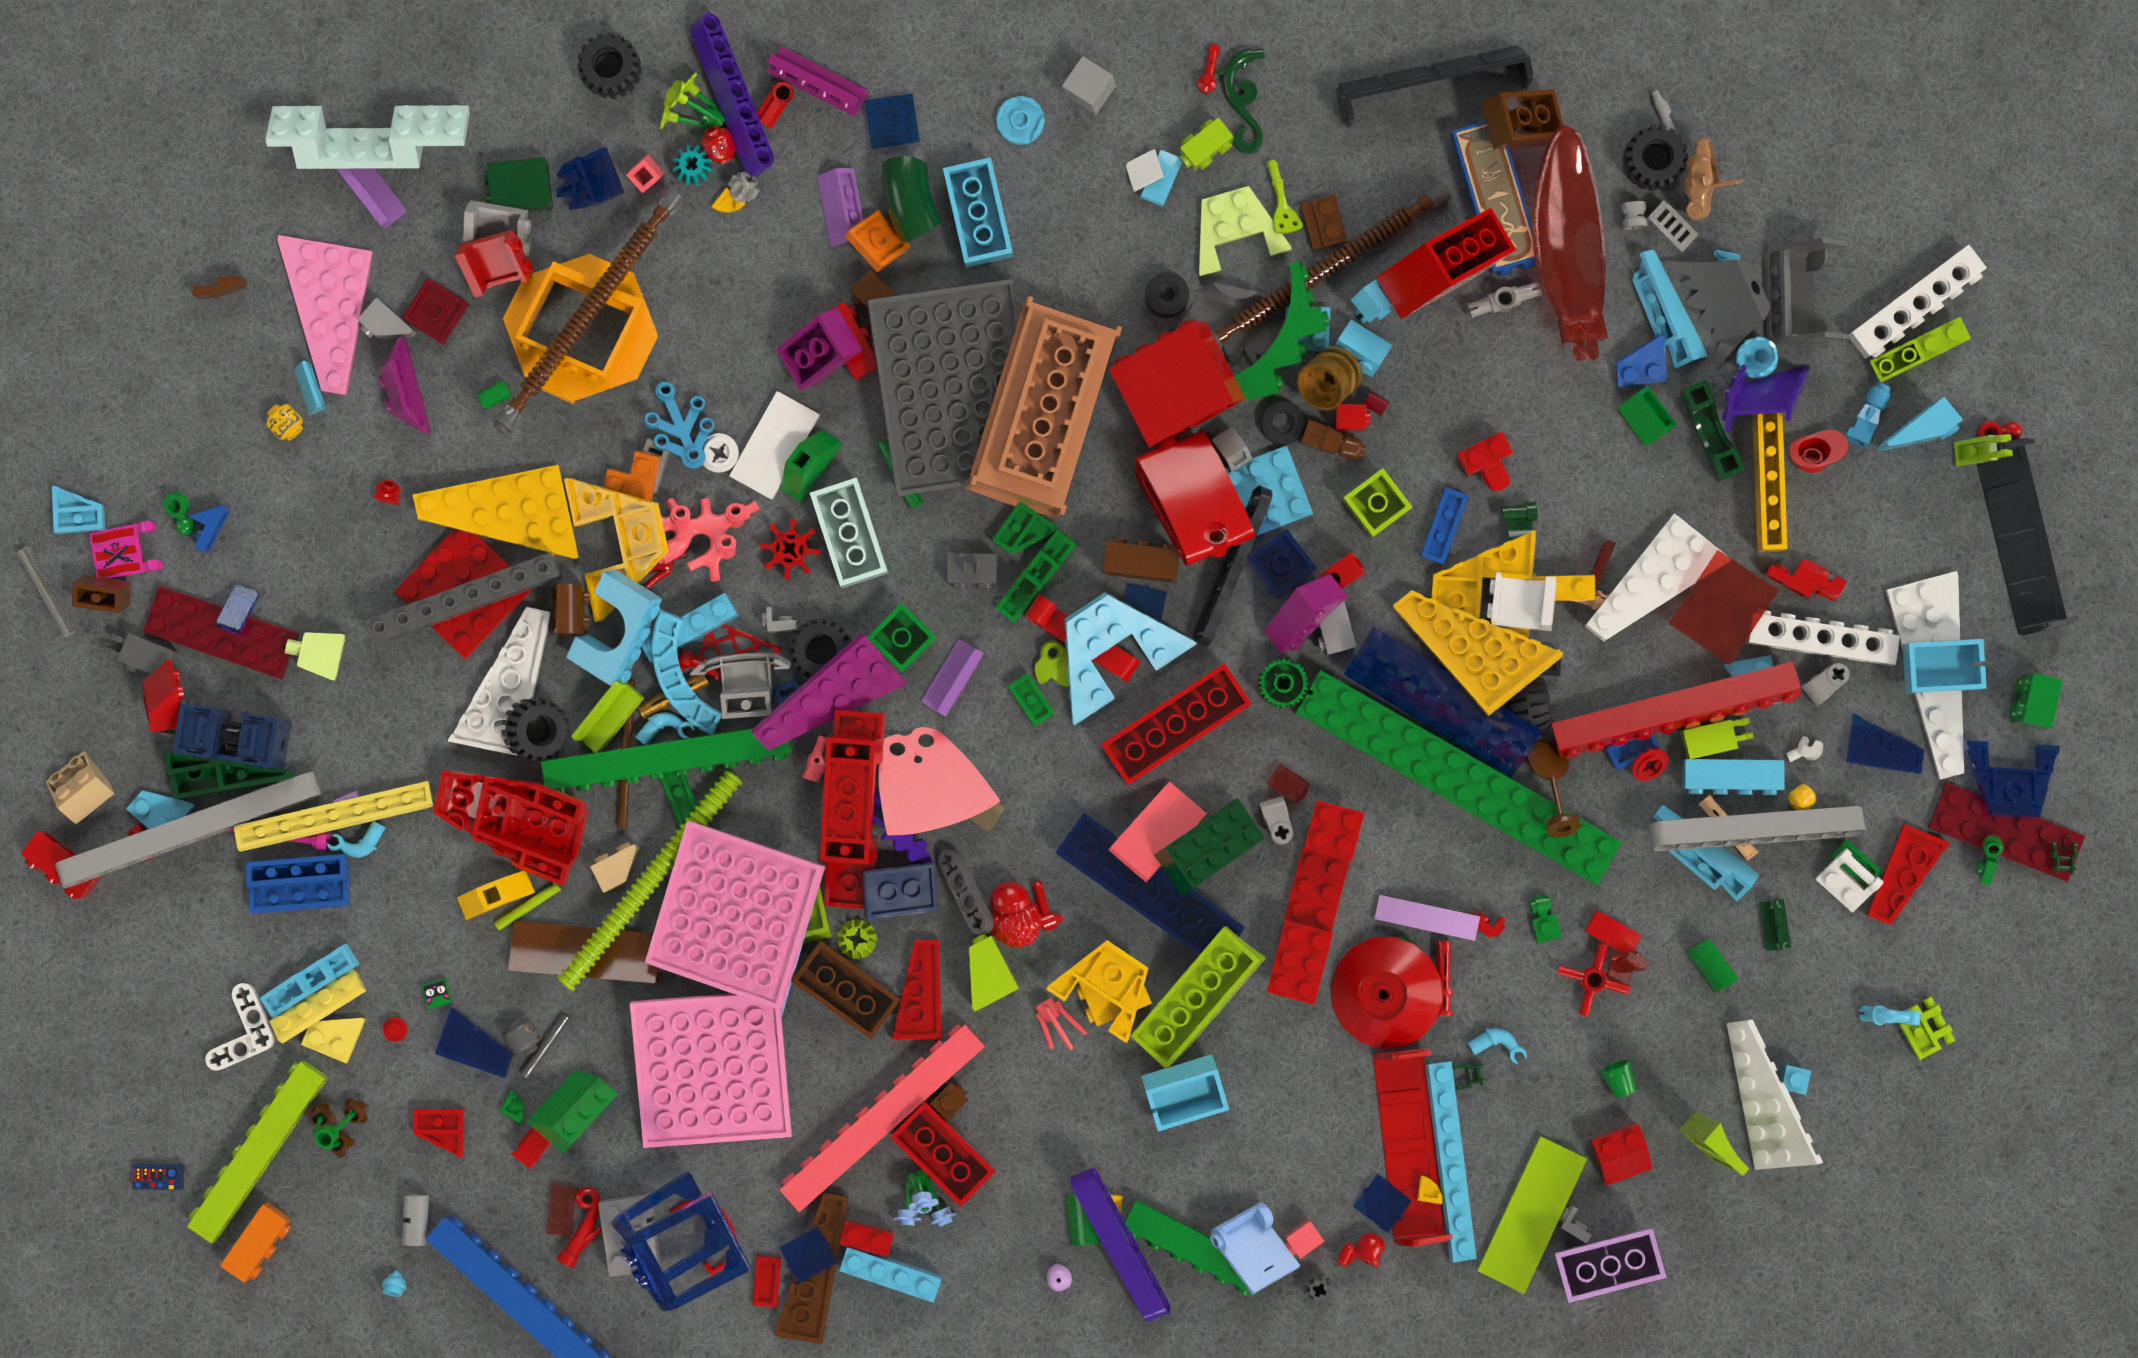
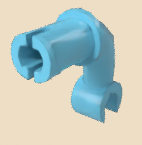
M660 712L647 717V723L637 734L636 738L643 744L648 745L660 729L663 730V727L670 726L678 730L682 738L689 739L683 734L682 728L689 726L694 731L695 729L691 723L684 722L673 713Z
M372 821L362 840L359 839L358 844L348 843L343 836L332 834V836L338 838L340 844L332 846L327 843V845L333 851L342 852L353 858H361L369 855L373 850H377L375 846L386 827Z
M1865 1005L1859 1011L1864 1012V1015L1859 1014L1862 1021L1874 1022L1877 1025L1885 1023L1920 1025L1921 1011H1897L1887 1009L1882 1005L1876 1007Z
M1487 1028L1485 1033L1468 1042L1475 1055L1493 1044L1496 1046L1498 1043H1501L1509 1050V1057L1514 1063L1518 1064L1514 1058L1515 1052H1521L1527 1058L1524 1048L1518 1045L1513 1035L1504 1029Z

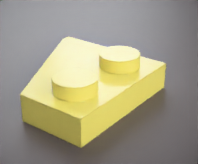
M353 1018L318 1021L308 1027L301 1045L348 1063L366 1019Z

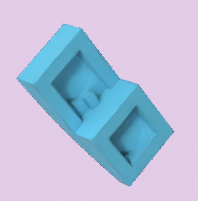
M1161 150L1158 160L1164 177L1145 186L1141 198L1163 207L1182 161L1179 157Z

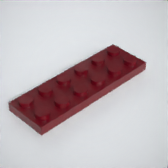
M159 586L143 629L145 633L282 680L291 658L290 654H285L287 640L297 641L299 633L162 586Z
M1947 782L1944 784L1928 829L1982 850V842L1987 836H1998L2003 843V852L1999 856L2065 882L2069 881L2071 874L2069 871H2058V874H2054V870H2052L2054 858H2050L2051 842H2056L2057 844L2055 847L2057 855L2071 856L2072 843H2077L2076 850L2079 854L2085 838L2082 834ZM2059 860V865L2069 866V860Z

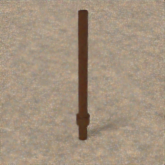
M627 681L635 688V681ZM634 712L623 724L622 749L632 747ZM625 779L620 780L617 828H627L629 784H626Z

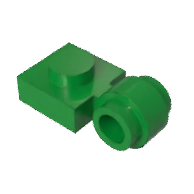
M1995 835L1987 836L1983 840L1982 847L1985 855L1983 860L1978 861L1976 874H1979L1980 883L1988 886L1991 885L1998 864L1997 858L2003 852L2002 840Z
M1543 894L1533 896V899L1529 900L1532 914L1537 913L1539 915V918L1531 919L1537 943L1562 938L1556 913L1547 915L1548 910L1552 909L1549 896H1544Z

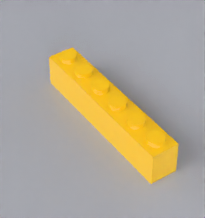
M1782 413L1752 414L1757 552L1784 551L1787 549L1783 416Z

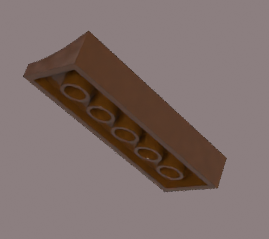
M514 921L507 971L562 975V970H566L568 968L567 964L573 962L572 958L577 957V951L581 952L583 949L582 945L586 946L588 943L586 940L588 938L591 939L593 937L591 934L593 932L596 933L598 930L593 927ZM620 930V935H616L614 937L615 941L609 943L610 947L604 949L605 953L600 954V959L595 960V966L591 965L589 968L590 972L584 974L586 978L658 983L659 967L645 963L653 933Z

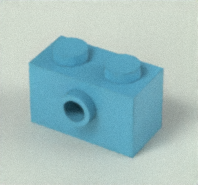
M1352 319L1334 345L1350 351L1357 358L1362 373L1370 377L1374 376L1392 347L1390 343Z

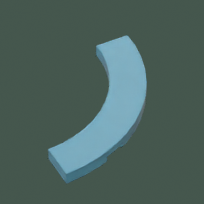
M660 609L655 621L652 639L653 663L659 684L671 705L688 722L700 730L714 735L721 719L722 711L707 704L691 689L679 665L677 642L683 618Z

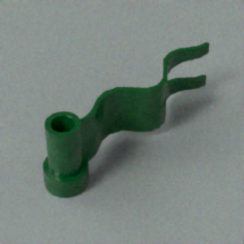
M1526 502L1525 505L1501 506L1502 521H1507L1509 541L1533 531L1532 521L1538 520L1536 502ZM1535 568L1533 569V576H1536Z

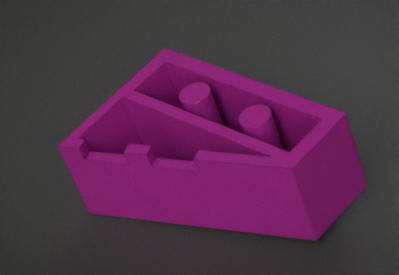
M1331 574L1296 588L1264 632L1280 653L1290 649L1295 651L1304 644L1303 641L1348 596Z

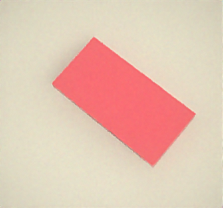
M1169 781L1109 848V851L1147 882L1161 866L1154 854L1195 827L1207 813Z

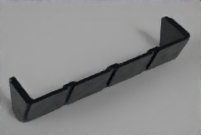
M1516 45L1479 53L1477 57L1470 55L1433 63L1431 67L1424 65L1383 74L1384 77L1380 78L1373 76L1341 83L1336 88L1343 122H1346L1347 127L1353 125L1355 118L1351 104L1352 99L1518 64L1523 89H1526L1533 80L1530 56Z
M2029 437L1997 444V451L2009 449L2012 450L2013 456L1977 464L2017 632L2021 636L2074 624V621L2079 620L2078 616L2070 618L2066 616L2025 446L2035 443V440L2029 439Z

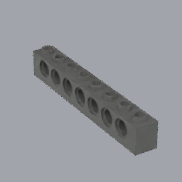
M550 552L367 619L365 623L372 643L381 645L561 579L563 575L555 554Z

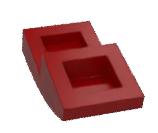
M1595 910L1584 932L1628 957H1631L1642 937L1640 934L1598 910Z

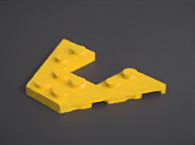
M565 478L564 482L574 527L614 517L623 563L585 574L595 622H601L615 608V606L594 594L603 572L617 570L639 583L669 552L660 509L656 502L576 479Z
M1530 531V533L1508 541L1499 547L1492 548L1447 570L1433 574L1432 599L1481 619L1484 578L1496 579V572H1499L1502 578L1533 580L1536 531ZM1507 628L1529 639V629Z

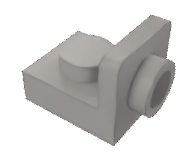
M766 607L767 613L762 614L763 628H767L769 633L797 632L799 630L798 621L793 620L792 616H780L778 621H774L772 607Z
M1570 1205L1569 1209L1565 1207L1558 1226L1581 1241L1588 1243L1592 1236L1586 1232L1588 1227L1576 1219L1574 1223H1571L1578 1209Z

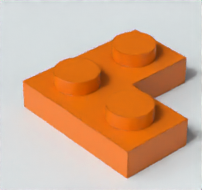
M635 451L631 473L611 468L607 469L604 488L652 501L661 456Z

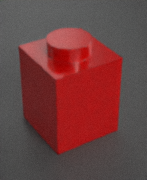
M1339 404L1335 408V430L1364 432L1366 426H1370L1371 412L1366 411V405Z

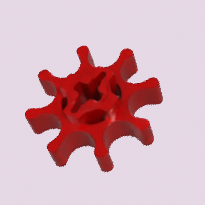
M794 518L790 520L791 527L785 533L779 532L776 526L771 524L770 529L776 534L775 541L772 544H759L762 550L770 549L774 553L773 560L765 564V568L771 570L775 564H783L785 567V574L783 576L785 580H790V570L794 566H801L807 575L810 574L811 570L806 567L805 558L810 554L821 555L819 549L812 550L807 546V540L816 534L815 530L810 529L805 535L797 534L795 531L797 520ZM789 536H793V537H796V538H795V539H789L788 537H789ZM784 540L791 546L796 545L794 551L798 556L797 558L790 553H784L787 550L783 543Z

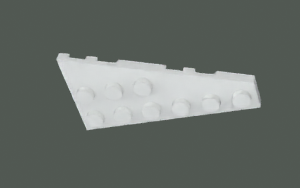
M1674 513L1590 618L1585 627L1604 642L1732 559Z

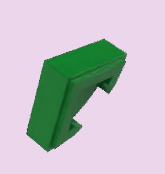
M511 1090L499 1112L521 1124L524 1118L522 1099H520V1096L515 1091Z

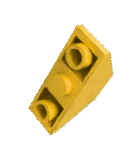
M520 871L478 887L457 897L465 919L469 920L533 894L535 890L528 873Z

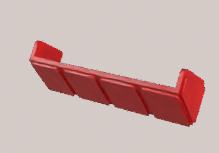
M1426 1048L1375 1052V1055H1373L1394 1243L1399 1246L1416 1247L1453 1239L1452 1233H1444L1441 1204L1417 1200L1420 1175L1430 1178L1439 1187L1424 1056L1432 1055L1431 1050Z

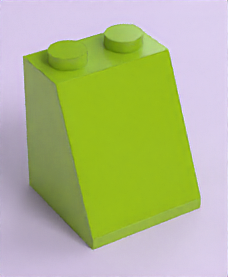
M985 933L972 939L973 945L969 947L972 1008L974 1012L1019 989V985L992 935L987 937Z

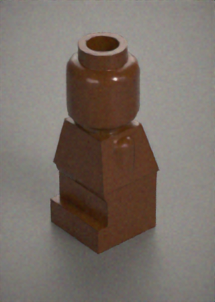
M1312 420L1307 421L1299 443L1329 454H1334L1338 451L1341 457L1353 461L1357 458L1362 460L1367 446L1362 444L1361 440L1347 435L1343 438L1340 431Z

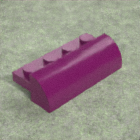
M780 46L776 55L771 54L767 62L771 64L767 73L854 117L859 113L870 93L869 90Z

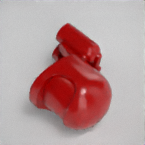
M1366 1233L1360 1237L1355 1247H1353L1352 1242L1343 1246L1337 1259V1264L1346 1268L1348 1264L1351 1265L1355 1259H1358L1378 1269L1380 1265L1378 1261L1386 1248L1385 1242L1374 1233Z

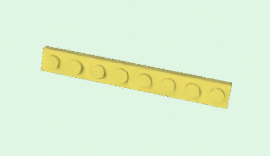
M425 781L234 826L237 848L239 852L434 807L430 783Z

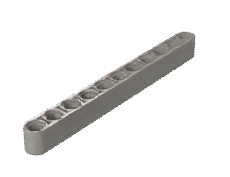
M308 772L296 776L294 779L276 783L57 862L55 867L62 887H71L233 829L236 825L249 823L316 799L322 796L314 772Z

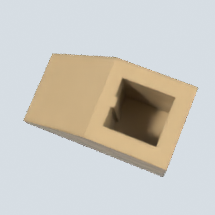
M627 842L616 848V854L609 857L606 853L594 859L596 864L590 867L603 893H607L629 881L639 850L637 844L630 845Z

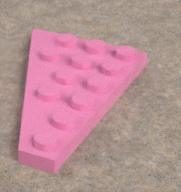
M278 235L279 247L321 391L347 396L360 322L357 318L363 311L373 252Z

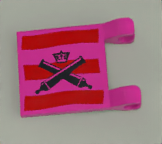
M143 521L137 524L89 533L96 577L113 579L163 569L161 560L152 559L144 562L139 534L155 531V522Z

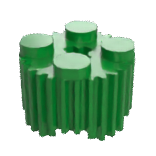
M1283 658L1281 661L1280 659L1273 660L1271 664L1269 663L1267 667L1263 668V671L1260 673L1261 676L1258 678V690H1261L1260 695L1264 696L1262 699H1266L1267 704L1270 702L1271 706L1274 705L1276 708L1283 709L1284 707H1293L1295 703L1298 704L1299 700L1303 699V696L1306 695L1305 691L1308 689L1306 687L1308 685V682H1306L1308 677H1305L1307 673L1303 672V667H1299L1300 664L1296 665L1295 661L1290 662V659L1285 661V658ZM1278 678L1282 680L1288 679L1289 683L1287 686L1289 688L1287 690L1277 687L1279 683L1277 681Z

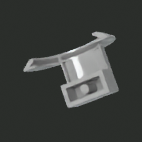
M774 653L732 654L703 661L692 670L690 676L705 675L709 670L721 667L723 688L720 694L722 719L768 716L775 710L771 664L775 665L774 670L789 669L791 662Z

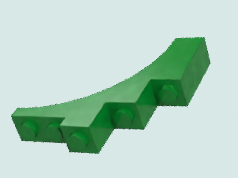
M1300 261L1289 263L1292 280L1291 302L1286 321L1277 339L1268 351L1251 367L1234 376L1246 398L1245 401L1281 393L1280 388L1284 387L1281 373H1276L1275 369L1303 363V357L1307 356L1304 342L1299 343L1298 338L1327 332L1326 326L1330 325L1327 311H1322V307L1311 308V304L1315 303L1312 289L1307 290L1305 280L1309 279L1307 266H1302Z

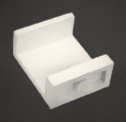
M1496 572V579H1491L1490 594L1494 595L1493 604H1488L1487 618H1491L1492 625L1498 627L1552 631L1557 584L1556 577L1546 576V581L1502 578L1501 573Z

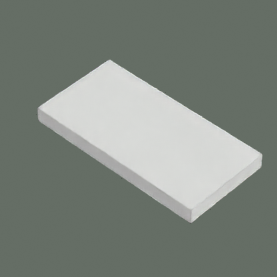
M777 391L729 476L773 500L781 486L785 462L798 444L808 438L820 414Z

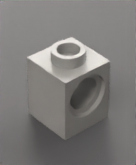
M1233 427L1222 431L1217 437L1212 439L1217 452L1232 472L1252 459L1246 444Z

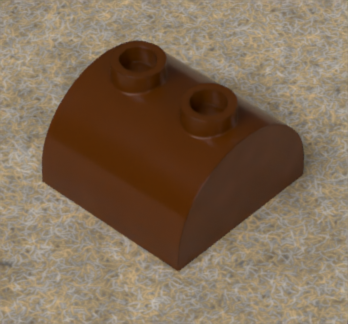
M557 583L552 586L551 635L577 636L584 635V630H589V615H584V605H589L590 593L589 591H584V585Z

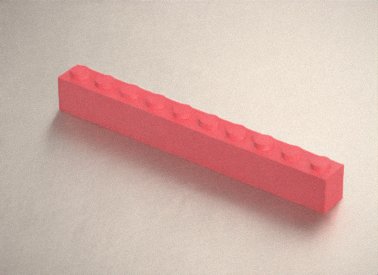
M958 1023L948 1032L950 1038L942 1043L939 1040L929 1049L932 1053L924 1060L921 1056L911 1065L913 1071L905 1076L902 1073L892 1082L895 1086L887 1093L884 1089L874 1098L876 1104L868 1109L865 1106L855 1115L858 1119L850 1126L847 1122L837 1131L839 1137L831 1142L828 1139L818 1149L821 1153L813 1159L810 1155L800 1164L802 1170L794 1175L791 1172L781 1181L784 1186L780 1191L798 1212L804 1209L985 1047L984 1043L967 1024L961 1027Z

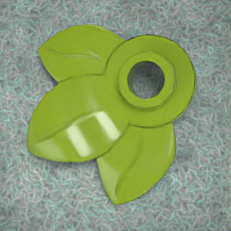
M1047 641L1041 647V658L1035 665L1036 678L1040 684H1044L1053 678L1057 683L1069 686L1067 650L1058 641ZM1055 648L1058 652L1057 656L1050 657L1048 650Z

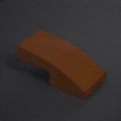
M218 276L217 286H193V296L197 299L225 296L245 287L247 280L243 277Z

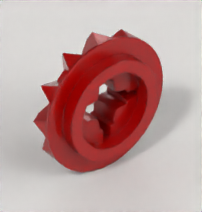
M1648 747L1646 752H1640L1639 757L1633 758L1634 763L1630 766L1632 774L1640 781H1648L1658 777L1668 765V755L1659 747L1654 749ZM1648 761H1651L1652 766L1647 765L1646 763Z

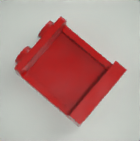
M514 230L462 243L455 253L456 260L474 297L484 295L489 287L521 279L523 284L527 283L533 273L532 262L526 258L523 251V243L519 237L517 238Z

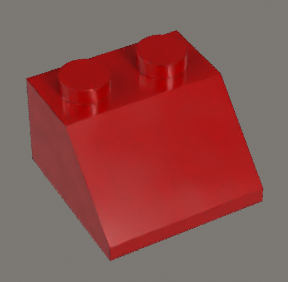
M1636 1122L1589 1139L1606 1186L1653 1169L1648 1146L1641 1127Z

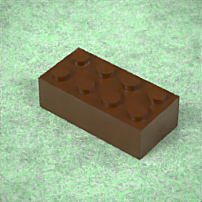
M823 940L819 942L791 981L871 1040L902 999Z

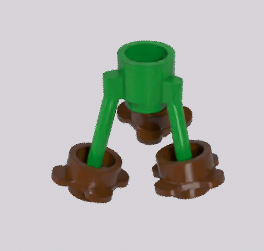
M353 1098L346 1099L345 1104L347 1106L343 1110L345 1118L336 1126L329 1125V1123L335 1122L336 1116L329 1110L330 1105L328 1103L321 1102L317 1107H309L306 1115L310 1117V1122L315 1127L312 1133L315 1134L316 1144L327 1151L335 1153L339 1158L344 1157L347 1149L354 1145V1139L348 1137L342 1127L348 1122L358 1123L360 1121L365 1123L368 1120L366 1116L368 1106L364 1101H355Z

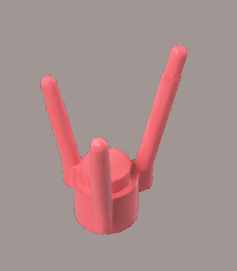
M1051 997L1035 1007L1038 1012L1036 1017L1040 1021L1050 1049H1053L1054 1045L1045 1020L1047 1023L1050 1021L1053 1023L1069 1050L1073 1049L1068 1037L1056 1019L1060 1016L1058 1011L1083 1035L1087 1034V1031L1062 1007L1059 1000L1055 1002Z

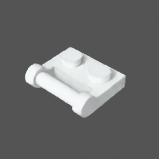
M1846 848L1816 877V880L1853 913L1873 892L1881 887L1883 881L1879 877L1875 878L1851 856L1852 853ZM1845 863L1868 885L1864 888L1841 865Z

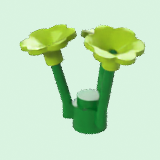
M696 72L686 83L676 80L673 86L668 89L659 129H663L668 121L673 123L678 121L704 130L713 126L721 128L725 120L720 107L700 92L701 89L694 84L697 76ZM689 92L694 97L696 95L709 107L704 109L689 100L688 96L683 93ZM677 102L683 105L687 104L703 114L701 120L704 123L678 116L679 114L671 112L670 108H673Z

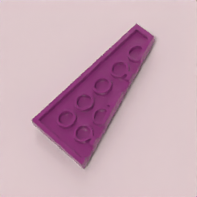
M860 633L755 726L751 732L767 750H770L833 720L836 709L854 710L907 683L867 637Z

